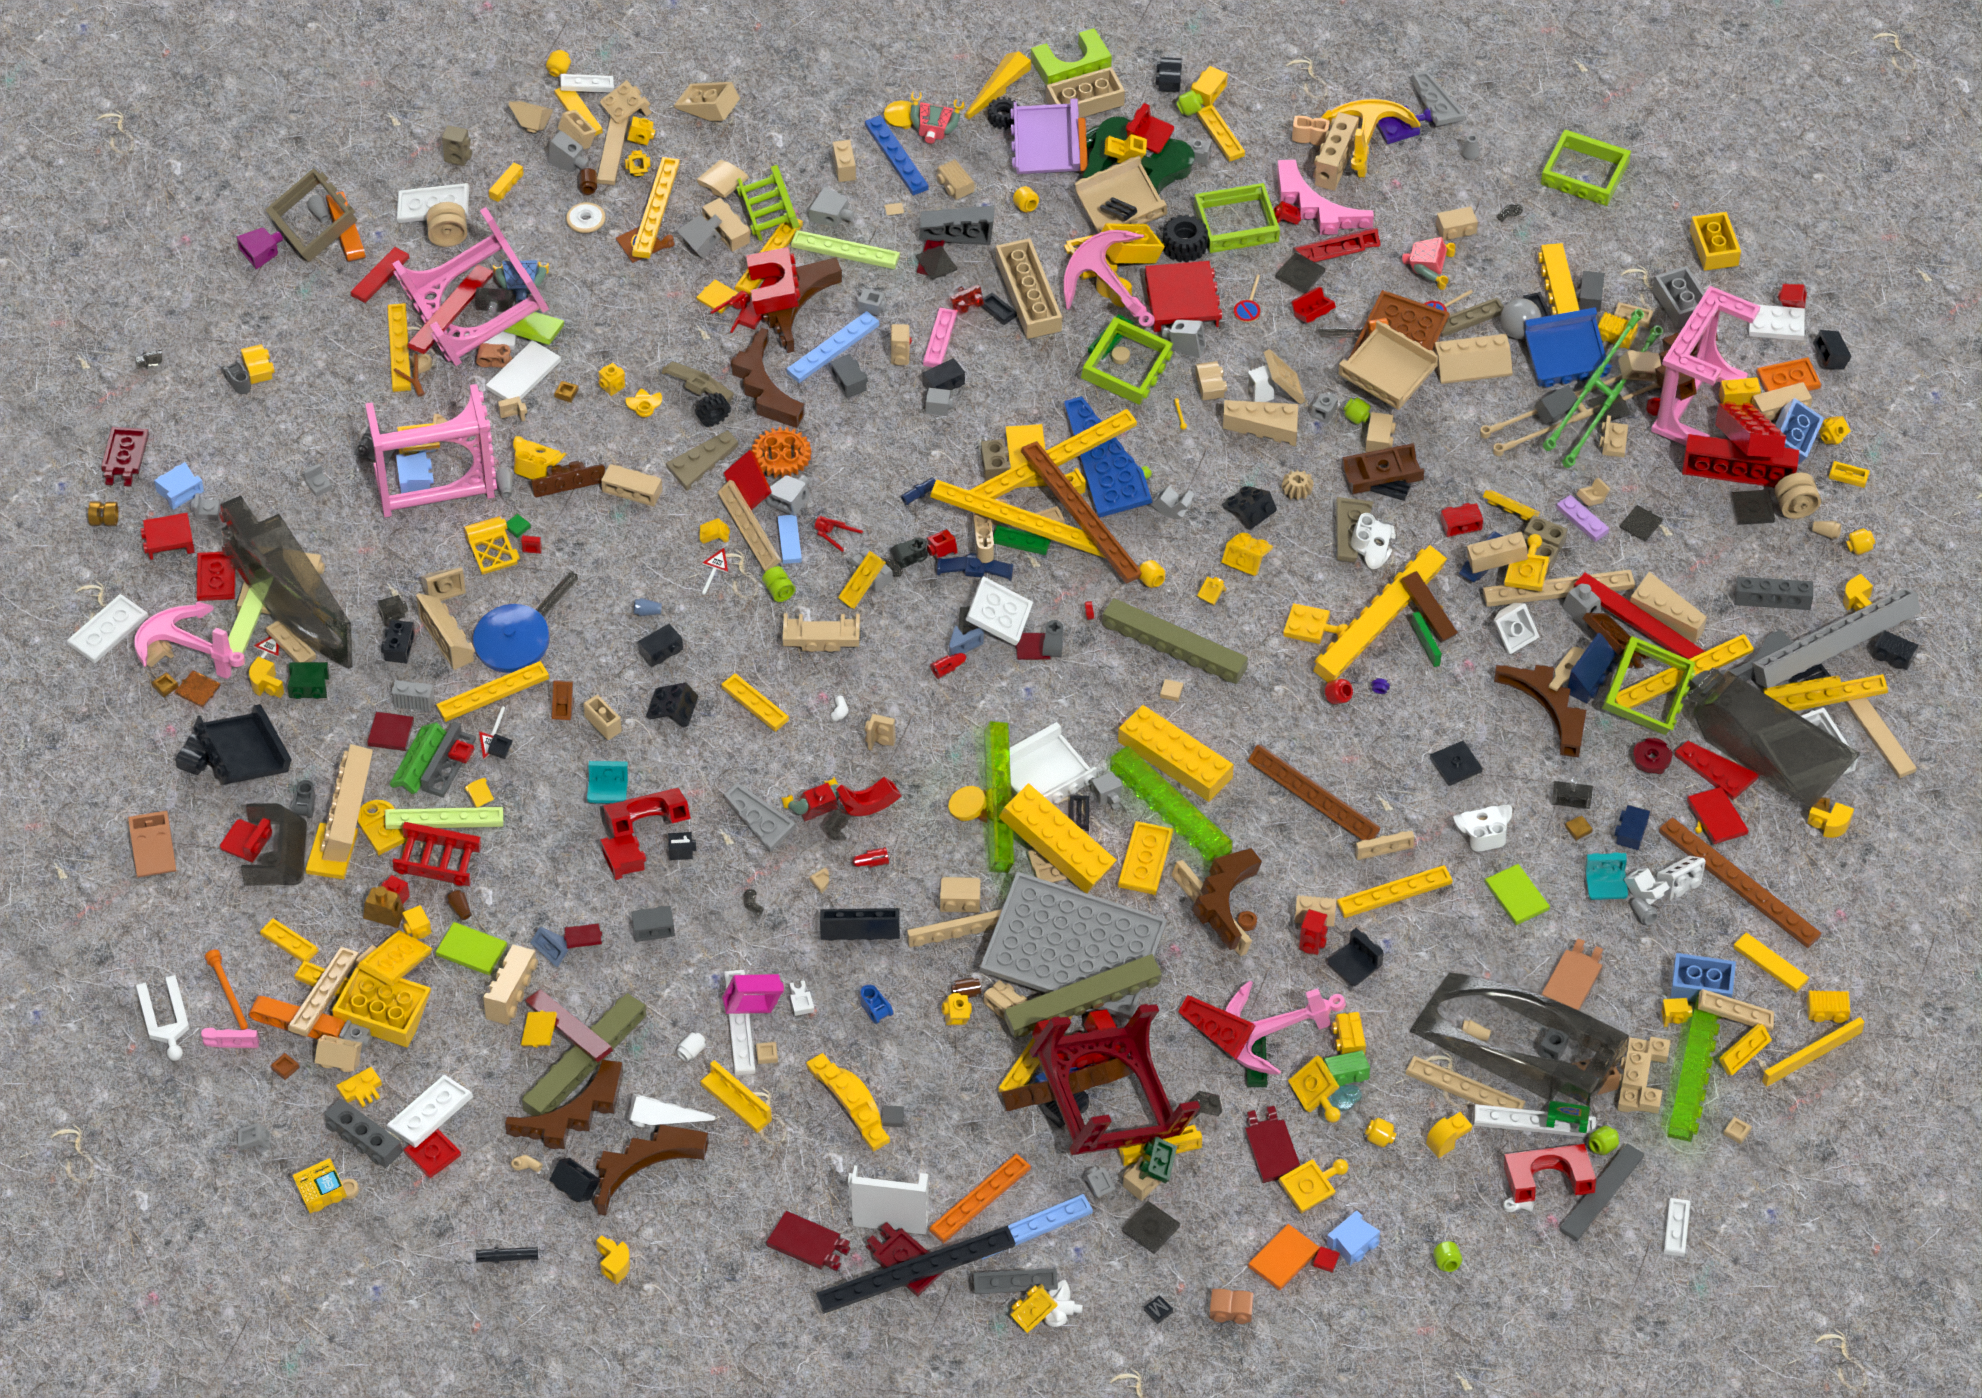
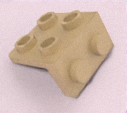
M627 80L600 101L617 124L623 122L638 109L646 117L652 113L648 107L651 105L645 96L641 98L640 95L642 93L636 86L632 87Z
M943 877L941 879L940 912L980 913V879Z

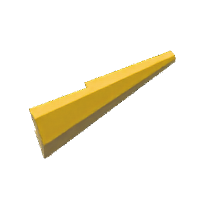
M1019 51L1006 54L968 108L964 117L969 120L986 108L989 103H992L993 99L997 100V97L1005 94L1006 88L1031 70V60Z

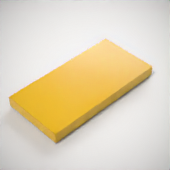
M1042 424L1006 426L1008 456L1011 468L1027 461L1021 453L1023 446L1037 441L1045 450ZM1039 476L1020 487L1048 485Z
M1135 821L1118 882L1119 888L1153 895L1157 894L1174 829Z
M398 930L360 961L358 968L393 986L431 954L432 948Z

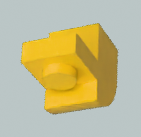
M1132 134L1125 141L1108 136L1105 140L1104 154L1118 158L1117 163L1126 162L1128 159L1140 156L1142 159L1146 155L1147 139Z
M1862 574L1855 576L1846 584L1843 605L1847 611L1854 608L1857 612L1872 604L1868 598L1871 597L1873 585Z
M259 656L249 669L252 690L258 696H261L265 691L271 696L274 695L281 698L284 694L283 681L274 678L276 676L275 664Z
M1836 802L1832 812L1828 813L1812 807L1807 824L1823 829V837H1839L1847 831L1852 821L1854 808Z
M1461 1112L1449 1119L1444 1117L1429 1131L1426 1145L1440 1158L1455 1149L1456 1140L1470 1132L1473 1126Z
M601 1235L596 1240L597 1251L606 1257L600 1263L601 1274L617 1285L630 1270L629 1249L623 1241L617 1246L612 1239H606Z

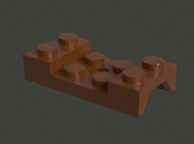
M1414 443L1342 457V469L1352 494L1370 491L1371 486L1405 480L1407 483L1424 480L1425 470L1420 468ZM1384 464L1385 466H1388V467H1387V468H1381V467H1379V465Z

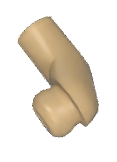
M528 1155L516 1157L511 1161V1166L515 1170L530 1168L538 1173L543 1166L541 1162Z

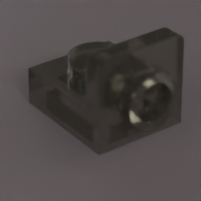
M837 808L823 826L828 831L827 834L834 840L845 841L847 837L840 830L848 824V820L852 815L848 814L846 810Z

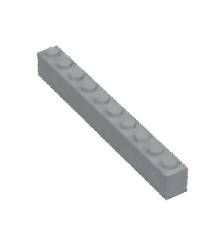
M1905 587L1753 662L1756 682L1766 688L1774 687L1776 684L1789 680L1798 673L1805 672L1814 665L1821 664L1822 661L1830 657L1837 656L1838 653L1844 650L1851 649L1860 642L1867 641L1868 638L1874 635L1881 634L1883 630L1895 627L1900 622L1913 618L1921 613L1917 592Z

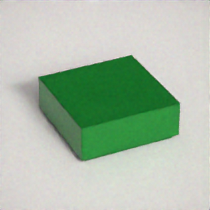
M516 514L506 522L508 528L506 530L516 538L531 528V524L519 514Z

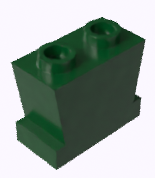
M289 662L290 679L287 686L289 698H327L325 680H329L330 675L328 662Z

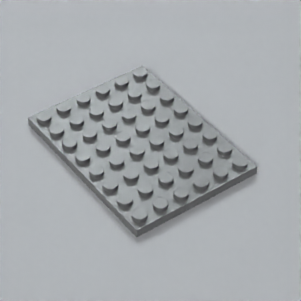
M1017 871L980 966V972L1050 993L1147 955L1153 954L1155 957L1167 924V919ZM1143 989L1135 995H1125L1116 1002L1109 1001L1104 1003L1098 1010L1107 1009L1111 1014L1130 1019L1135 1012Z

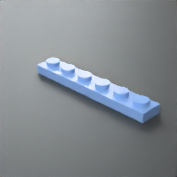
M866 311L789 366L787 374L798 383L802 382L877 328L879 320Z

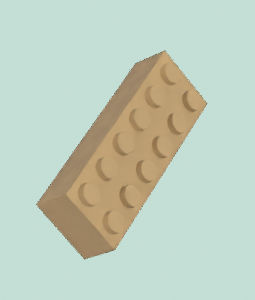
M1031 238L997 245L996 262L1026 338L1030 339L1061 332L1062 315Z
M350 744L348 751L343 753L338 770L339 774L334 787L335 792L331 801L332 805L327 818L328 823L324 831L325 836L320 851L324 852L322 860L347 861L354 838L372 757V749Z

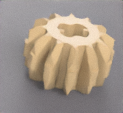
M1298 469L1296 472L1290 470L1283 477L1282 490H1284V494L1289 495L1290 500L1292 498L1297 500L1300 498L1306 499L1307 495H1311L1314 485L1311 474H1306L1305 470L1303 472H1299Z

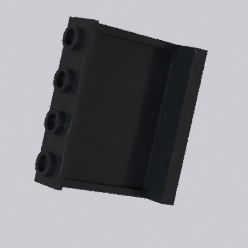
M261 704L254 705L251 714L209 722H204L200 715L197 716L193 727L194 733L199 737L202 748L206 750L210 762L214 764L217 775L221 777L224 784L289 771L292 758Z

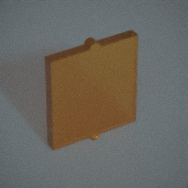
M193 670L186 679L182 680V684L175 691V694L203 708L210 698L214 697L221 683Z

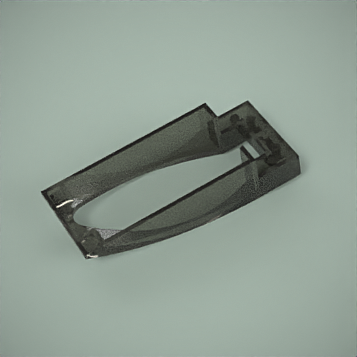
M241 495L221 503L219 516L221 521L227 524L221 528V533L224 536L221 548L225 557L228 556L230 558L232 568L239 572L247 586L264 607L289 631L330 660L347 669L352 668L351 622L280 514L258 522ZM329 628L341 639V643L336 641Z
M1450 972L1410 1029V1032L1548 1101H1553L1557 1093L1561 1092L1587 1106L1591 1105L1627 1050L1629 1040L1628 1034L1545 996L1505 983ZM1483 995L1539 1024L1563 1031L1569 1035L1570 1039L1579 1043L1578 1058L1582 1057L1587 1048L1596 1052L1586 1069L1582 1070L1564 1060L1536 1057L1502 1049L1459 1029L1444 1019L1437 1009L1439 1004L1445 1000L1462 996Z

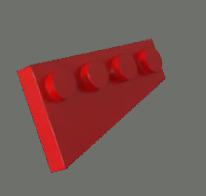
M1690 741L1685 742L1675 751V757L1714 787H1722L1731 800L1736 799L1759 778L1758 773Z
M1187 995L1178 1011L1181 1016L1235 1060L1239 1057L1256 1027L1250 1021L1190 995Z

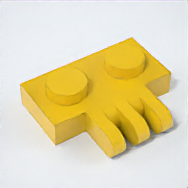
M369 1067L337 1084L336 1088L347 1103L356 1099L363 1108L366 1106L363 1099H366L368 1104L373 1102L370 1095L375 1100L380 1098L375 1089L381 1086L382 1082L374 1069Z

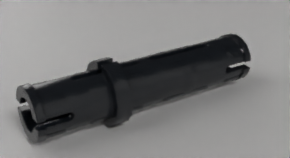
M538 1247L476 1249V1263L495 1262V1264H498L499 1261L538 1260Z

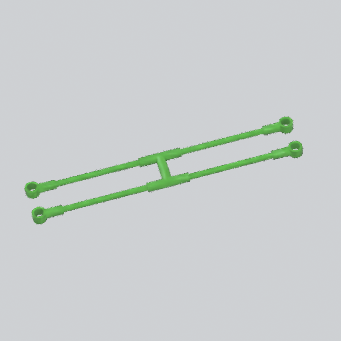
M1636 309L1631 313L1632 318L1628 322L1626 329L1601 366H1598L1585 385L1584 391L1551 437L1543 442V448L1546 451H1551L1556 447V441L1561 435L1560 432L1594 385L1608 396L1603 404V408L1578 445L1562 460V464L1566 468H1570L1575 464V458L1579 454L1580 448L1605 411L1610 408L1623 389L1627 379L1622 378L1612 391L1599 378L1628 332L1644 317V312L1641 309ZM1656 325L1650 330V336L1646 340V344L1641 352L1647 351L1656 338L1663 334V329L1660 326Z

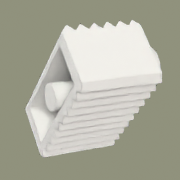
M1267 364L1248 372L1247 397L1251 402H1267L1274 399V392L1276 391L1275 381L1272 379Z

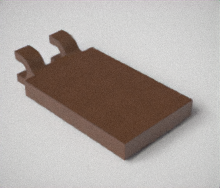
M1586 613L1582 619L1597 634H1602L1612 649L1619 655H1623L1631 636L1607 613ZM1634 651L1632 658L1635 666L1643 668L1644 664L1641 662V657L1643 659H1649L1650 657ZM1631 661L1629 663L1628 668H1632L1634 666L1633 663H1631Z

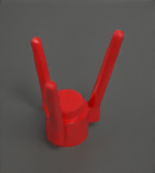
M740 291L726 302L711 310L710 313L713 314L728 304L730 306L733 305L736 309H742L730 330V333H733L738 325V319L751 300L747 292Z
M823 516L817 518L814 526L818 530L817 535L824 537L842 552L844 548L826 535L827 532L831 533L834 527L860 534L863 533V530L846 526L845 522Z

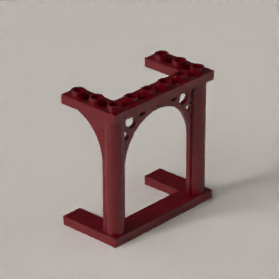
M1157 1004L1140 1005L1124 1028L1116 1029L1112 1027L1104 1031L1093 1030L1083 1034L1078 1032L1069 1036H1063L1071 1025L1069 1016L1053 1017L1029 1050L1032 1058H1039L1073 1142L1069 1148L1071 1155L1141 1145L1150 1142L1155 1137L1166 1139L1179 1136L1199 1111L1198 1101L1180 1103L1173 1112L1155 1070L1150 1052L1149 1034L1151 1022L1159 1012ZM1123 1044L1125 1047V1052L1118 1053L1116 1051V1045ZM1064 1053L1069 1058V1061L1060 1059L1057 1054ZM1091 1053L1107 1054L1124 1062L1138 1077L1158 1126L1103 1134L1112 1122L1109 1114L1091 1117L1085 1125L1069 1085V1071L1072 1064L1078 1058Z

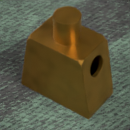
M383 886L373 887L365 901L363 919L399 928L403 919L402 912H405L399 895L387 891Z

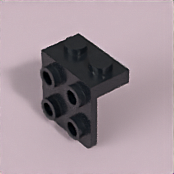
M1251 486L1242 487L1238 493L1228 497L1222 504L1223 509L1240 513L1246 529L1249 530L1277 511L1270 491Z
M687 682L658 687L654 692L646 717L651 720L672 716L681 727L689 726L699 696Z
M1355 928L1350 932L1349 943L1328 959V965L1349 984L1356 986L1382 966L1384 952L1364 932Z

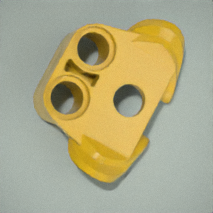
M515 436L513 441L515 450L514 472L529 479L547 476V466H555L567 456L565 452L561 453L558 450L527 441L520 436ZM537 450H541V451H544V452H543V453H538V452H536V451H537Z

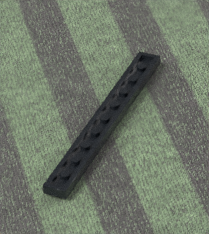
M1007 1225L816 1293V1299L822 1313L825 1314L1015 1247L1016 1243Z

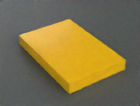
M320 823L307 863L306 874L345 879L357 839L358 828L355 829L347 861L322 860L324 852L320 851L327 823Z

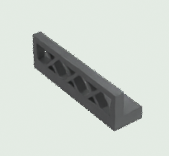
M453 721L421 778L422 791L444 798L463 764L456 760L451 761L448 757L449 751L455 741L460 738L469 740L468 744L471 745L476 740V736L461 731V723ZM451 767L452 772L443 776L441 771ZM443 782L444 784L441 790L433 788L436 783Z
M1057 1268L973 1274L975 1294L1028 1292L1034 1285L1038 1287L1040 1284L1044 1286L1046 1291L1058 1290Z

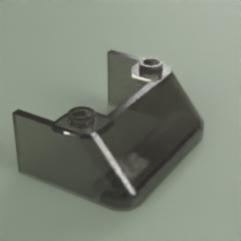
M278 803L246 804L249 823L258 825L265 818L270 820L271 825L280 824L278 851L265 853L262 856L260 865H241L244 886L300 884L304 879L306 820Z

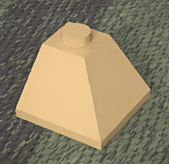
M509 101V106L521 126L527 127V131L537 133V130H544L553 109L522 101Z
M462 567L440 570L421 576L425 594L438 597L440 601L466 593Z

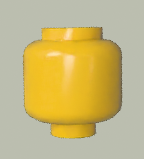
M556 50L550 53L546 62V68L550 75L559 77L560 74L567 73L571 64L569 54L563 50Z
M1023 186L1015 191L1013 202L1022 212L1028 213L1036 209L1039 197L1030 187Z
M1865 528L1850 533L1848 536L1849 541H1846L1849 551H1854L1856 555L1873 550V545L1876 544L1870 530L1867 531Z
M1148 560L1139 566L1142 572L1139 579L1147 587H1159L1165 581V570L1156 561Z
M1381 1118L1370 1120L1365 1130L1367 1140L1382 1148L1388 1143L1392 1144L1396 1137V1133L1393 1132L1394 1125Z

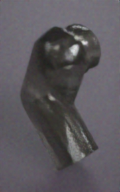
M880 557L893 571V577H900L903 570L899 567L896 560Z
M747 889L743 894L744 906L760 916L764 911V907L755 902L757 892L754 889Z

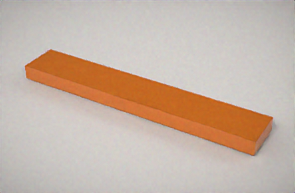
M1016 1153L931 1225L929 1232L944 1244L1031 1170V1165Z

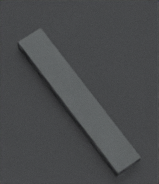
M1627 1143L1596 1182L1595 1193L1586 1194L1560 1227V1232L1578 1241L1643 1159L1644 1153Z

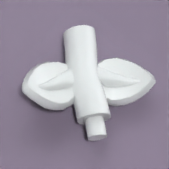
M1066 1280L1058 1282V1290L1048 1291V1294L1058 1303V1306L1044 1318L1047 1325L1052 1327L1061 1326L1067 1321L1066 1315H1073L1074 1312L1082 1313L1083 1305L1070 1301V1288Z

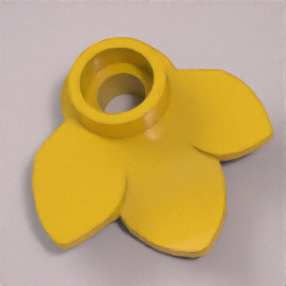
M642 388L636 393L635 398H626L627 407L636 411L640 417L651 416L654 413V409L662 403L660 392L650 396Z

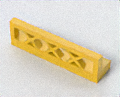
M715 1060L710 1063L711 1072L700 1081L701 1086L756 1133L761 1131L772 1121L771 1108Z
M1191 1125L1187 1126L1181 1135L1163 1140L1177 1146L1176 1154L1202 1148L1203 1137L1201 1131H1197L1196 1126ZM1145 1144L1118 1148L1123 1166L1136 1164L1139 1158L1144 1155L1143 1148Z

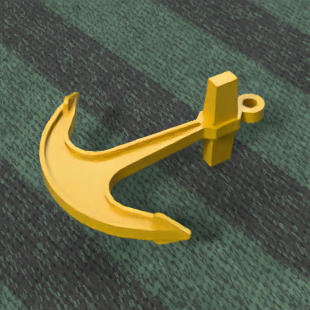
M1364 99L1345 103L1333 110H1327L1321 117L1330 121V125L1332 119H1336L1338 112L1359 116L1363 119L1362 129H1357L1355 133V148L1353 158L1351 159V168L1357 170L1358 177L1366 176L1369 154L1368 144L1380 119L1384 117H1397L1410 124L1411 128L1421 126L1409 109L1398 103L1381 99Z

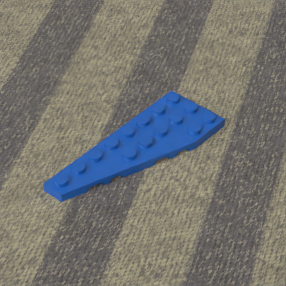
M1082 396L1064 401L1074 436L1102 422ZM1116 437L1080 455L1099 518L1153 503L1142 468L1124 450V447Z

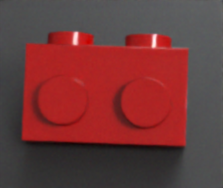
M1317 287L1291 302L1294 316L1306 323L1313 322L1316 318L1328 314L1336 308L1335 301L1325 297L1321 287Z

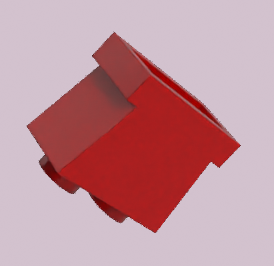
M628 834L614 837L610 840L608 837L600 839L601 851L615 880L623 878V874L645 870L644 862L647 861L643 850H639V841L636 836Z

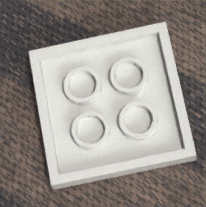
M983 576L977 587L966 621L1016 646L1020 640L1033 602Z

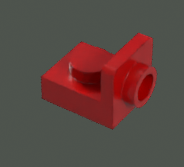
M1281 201L1273 209L1277 223L1284 219L1287 222L1298 225L1301 221L1300 208Z

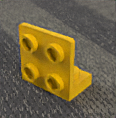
M1239 533L1227 542L1221 563L1256 576L1262 558L1273 549V546L1268 544L1266 540L1252 538L1248 533Z

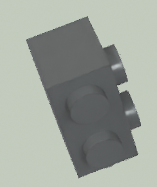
M1583 271L1582 278H1578L1577 288L1581 289L1576 294L1579 310L1596 307L1597 312H1600L1605 273Z
M850 354L830 361V373L846 398L867 390V375L860 370L857 360H854Z
M1568 384L1541 399L1534 407L1545 424L1551 421L1554 424L1563 418L1562 415L1569 413L1578 398Z
M671 906L631 911L636 942L675 936Z

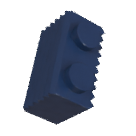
M1627 805L1626 811H1621L1619 821L1622 823L1621 826L1617 825L1614 834L1617 837V845L1639 850L1649 821L1650 810Z

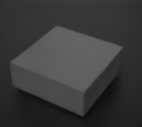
M884 1105L882 1126L903 1127L904 1106Z

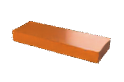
M1078 118L1080 169L1082 174L1088 166L1086 120Z

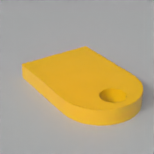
M372 800L361 806L358 815V825L378 856L407 841V838H403V829H386L385 810L395 808L384 800ZM370 809H377L375 813H368Z

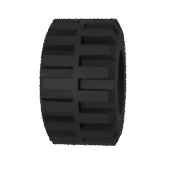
M1185 214V216L1177 215V218L1172 217L1171 221L1168 220L1166 222V225L1163 227L1162 244L1165 246L1163 251H1166L1165 254L1167 256H1171L1172 260L1177 259L1178 262L1185 261L1186 263L1190 260L1196 261V258L1200 259L1202 254H1205L1208 229L1201 219Z

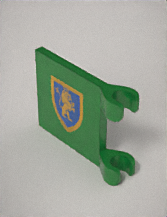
M1550 1100L1546 1127L1554 1128L1555 1120L1577 1123L1579 1124L1578 1132L1587 1133L1590 1107Z

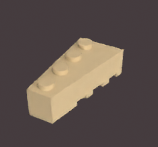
M1224 400L1223 429L1243 434L1249 432L1259 438L1265 436L1273 438L1275 442L1281 443V441L1289 442L1292 446H1296L1298 404Z
M1648 572L1632 594L1630 602L1689 641L1696 643L1704 632L1707 617L1656 576Z
M512 945L503 961V969L499 968L497 972L496 982H491L489 986L490 992L485 993L483 996L486 1019L509 1025L511 1018H515L518 1002H522L525 986H529L532 970L535 971L538 965L535 950Z

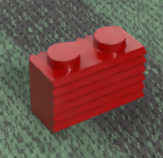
M1465 503L1459 507H1447L1441 510L1440 521L1447 537L1478 530L1481 531L1483 528V517L1477 503Z

